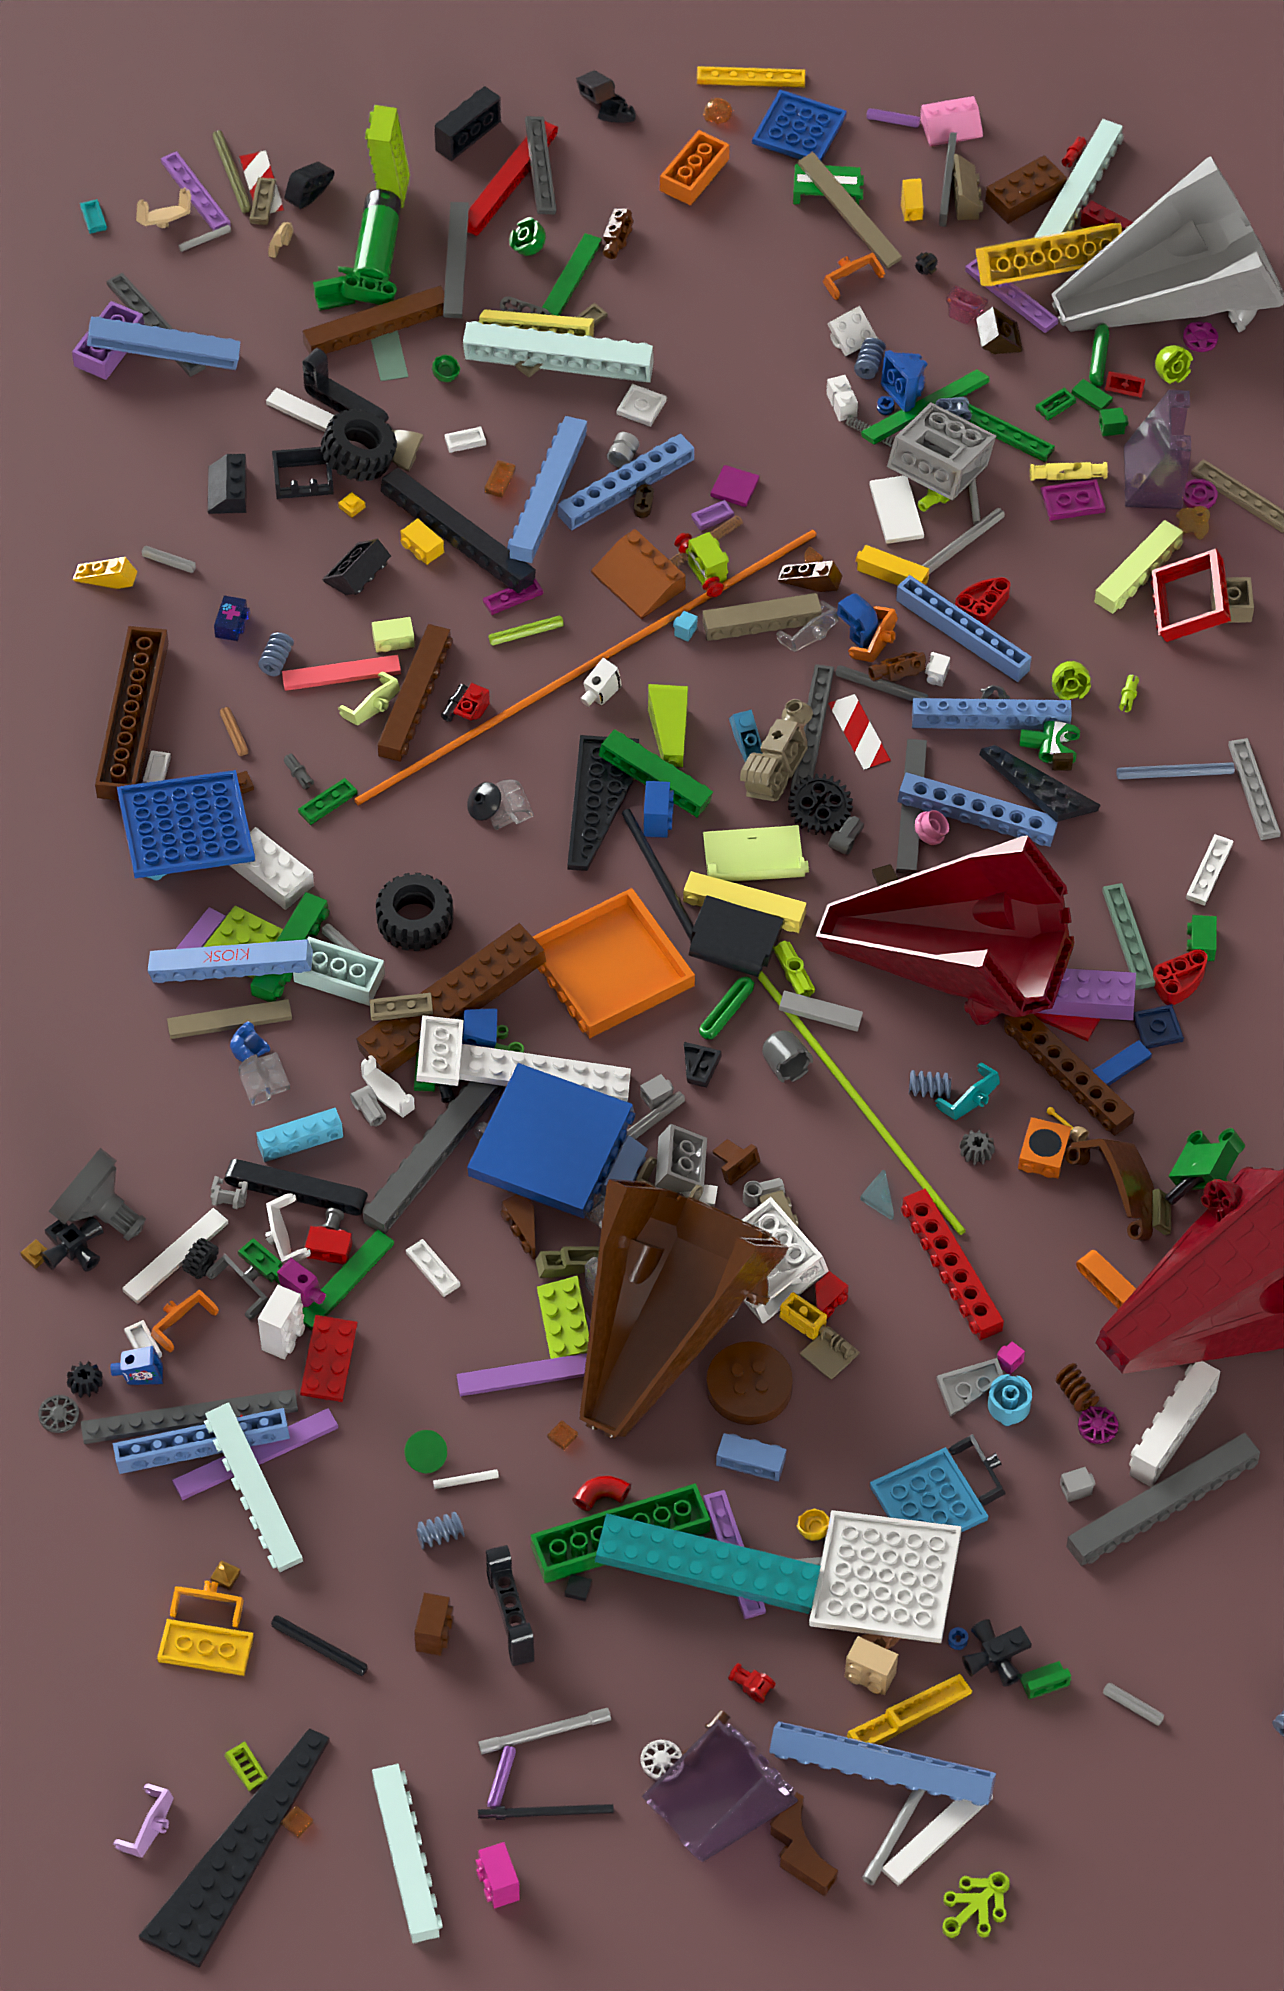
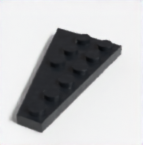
M994 745L981 748L979 755L1056 822L1099 811L1100 804L1000 747Z

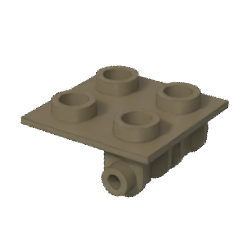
M824 1325L819 1330L821 1334L800 1352V1355L832 1380L860 1352L833 1329Z

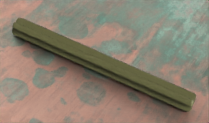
M220 130L214 131L213 139L242 213L250 212L251 205L223 133Z

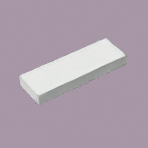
M423 1239L406 1249L408 1257L443 1297L460 1287L459 1280Z

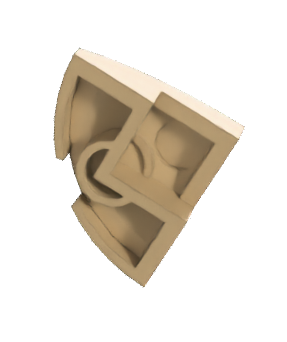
M283 223L274 234L269 246V257L276 258L279 248L282 245L288 246L293 234L291 223Z

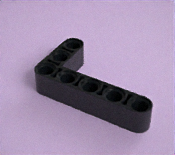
M315 348L302 361L304 388L311 397L339 413L344 410L356 409L360 411L362 409L366 410L367 413L372 412L376 414L378 418L381 417L385 420V423L388 421V414L382 408L329 378L327 356L321 349Z

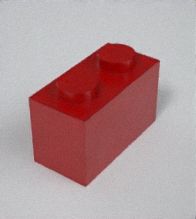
M310 1226L305 1248L307 1250L310 1249L311 1255L307 1258L345 1265L348 1262L353 1244L352 1233H348L345 1230L327 1229L323 1226Z

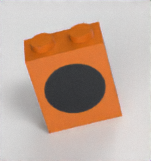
M1031 1117L1019 1157L1018 1169L1027 1173L1033 1172L1047 1178L1058 1179L1068 1147L1071 1127Z

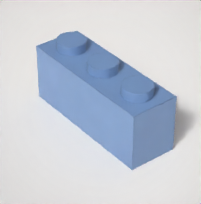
M630 1135L626 1136L624 1142H620L618 1155L610 1163V1172L601 1182L602 1188L599 1194L603 1197L606 1195V1186L609 1179L635 1181L638 1173H636L638 1168L646 1160L645 1154L648 1148Z
M723 1433L717 1452L716 1465L779 1482L786 1460V1449L779 1445L764 1444L756 1439L748 1440L736 1434Z

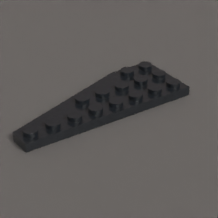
M580 735L567 870L588 871L635 779L598 756L601 744L607 738L604 736ZM629 738L634 742L639 743V739Z

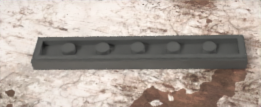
M526 116L525 125L537 214H555L556 203L544 117Z
M953 132L949 134L939 225L942 227H946L956 148L957 133Z

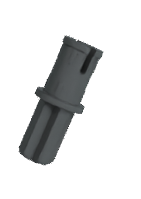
M293 754L286 755L284 763L292 772V777H296L303 789L310 788L311 786L308 783L313 785L314 781L305 771V766L301 765Z

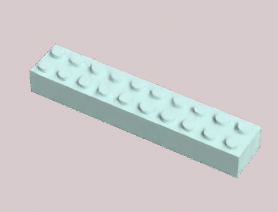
M476 321L466 323L463 339L464 354L467 360L515 366L518 362L525 361L522 364L523 366L534 367L539 363L542 364L540 369L649 383L651 381L654 364L653 345L647 343L637 344L627 340L614 341L609 338L598 339L587 335L582 337L571 333L558 334L554 331L542 332L532 328L526 330L515 326L503 327L498 324L487 325Z

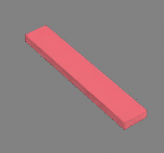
M398 655L282 671L284 690L288 691L379 678L378 674L380 672H385L390 676L400 675L401 669Z

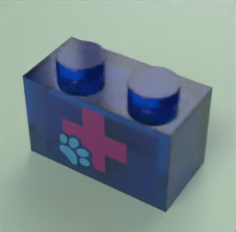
M223 596L214 624L215 638L238 641L240 634L244 633V621L249 618L250 608L247 607L246 599Z

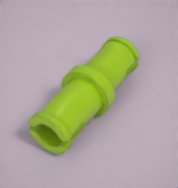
M1134 675L1127 676L1126 685L1121 692L1122 699L1119 709L1123 711L1124 705H1126L1124 712L1131 711L1133 700L1137 696L1136 689L1139 678L1135 676L1133 682Z

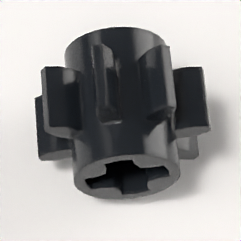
M925 252L916 257L918 261L915 263V267L920 274H933L937 270L935 266L938 265V260L934 254Z

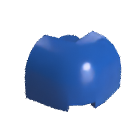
M851 594L838 603L837 615L850 626V639L859 648L865 649L870 645L878 628L877 613L859 594Z

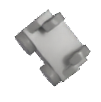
M217 1176L214 1177L210 1197L212 1205L217 1206V1204L227 1203L232 1204L233 1209L245 1206L248 1182H239V1187L242 1188L236 1189V1192L222 1190L218 1184H223V1179Z

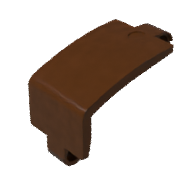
M1106 1139L1072 1142L1065 1152V1159L1070 1164L1086 1165L1090 1160V1149H1096L1104 1153L1115 1177L1128 1218L1139 1219L1128 1225V1236L1133 1240H1149L1153 1233V1190L1155 1189L1136 1146L1132 1143Z

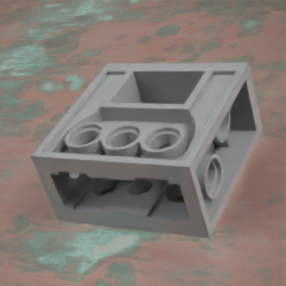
M930 403L895 436L887 467L953 501L988 466L996 435Z

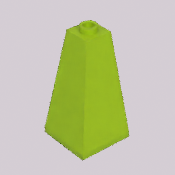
M649 684L648 712L661 759L675 767H683L688 686Z

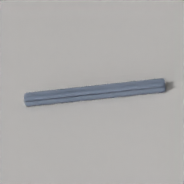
M1232 762L1117 768L1116 775L1117 779L1233 774L1235 767Z

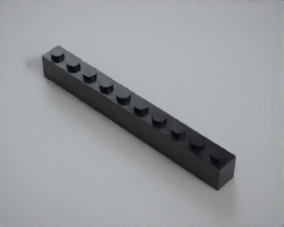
M396 468L382 477L381 492L386 497L405 509L413 517L419 519L453 547L460 550L468 558L479 564L480 567L506 584L510 589L519 594L533 584L536 574L535 568L527 562L511 559L510 550H507L504 545L404 471Z

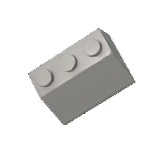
M670 1124L659 1136L655 1187L664 1188L676 1193L692 1191L696 1185L704 1187L707 1138Z

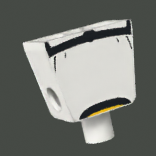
M604 658L601 659L584 681L586 693L580 699L582 703L588 707L594 701L603 705L622 687L619 670L616 666Z

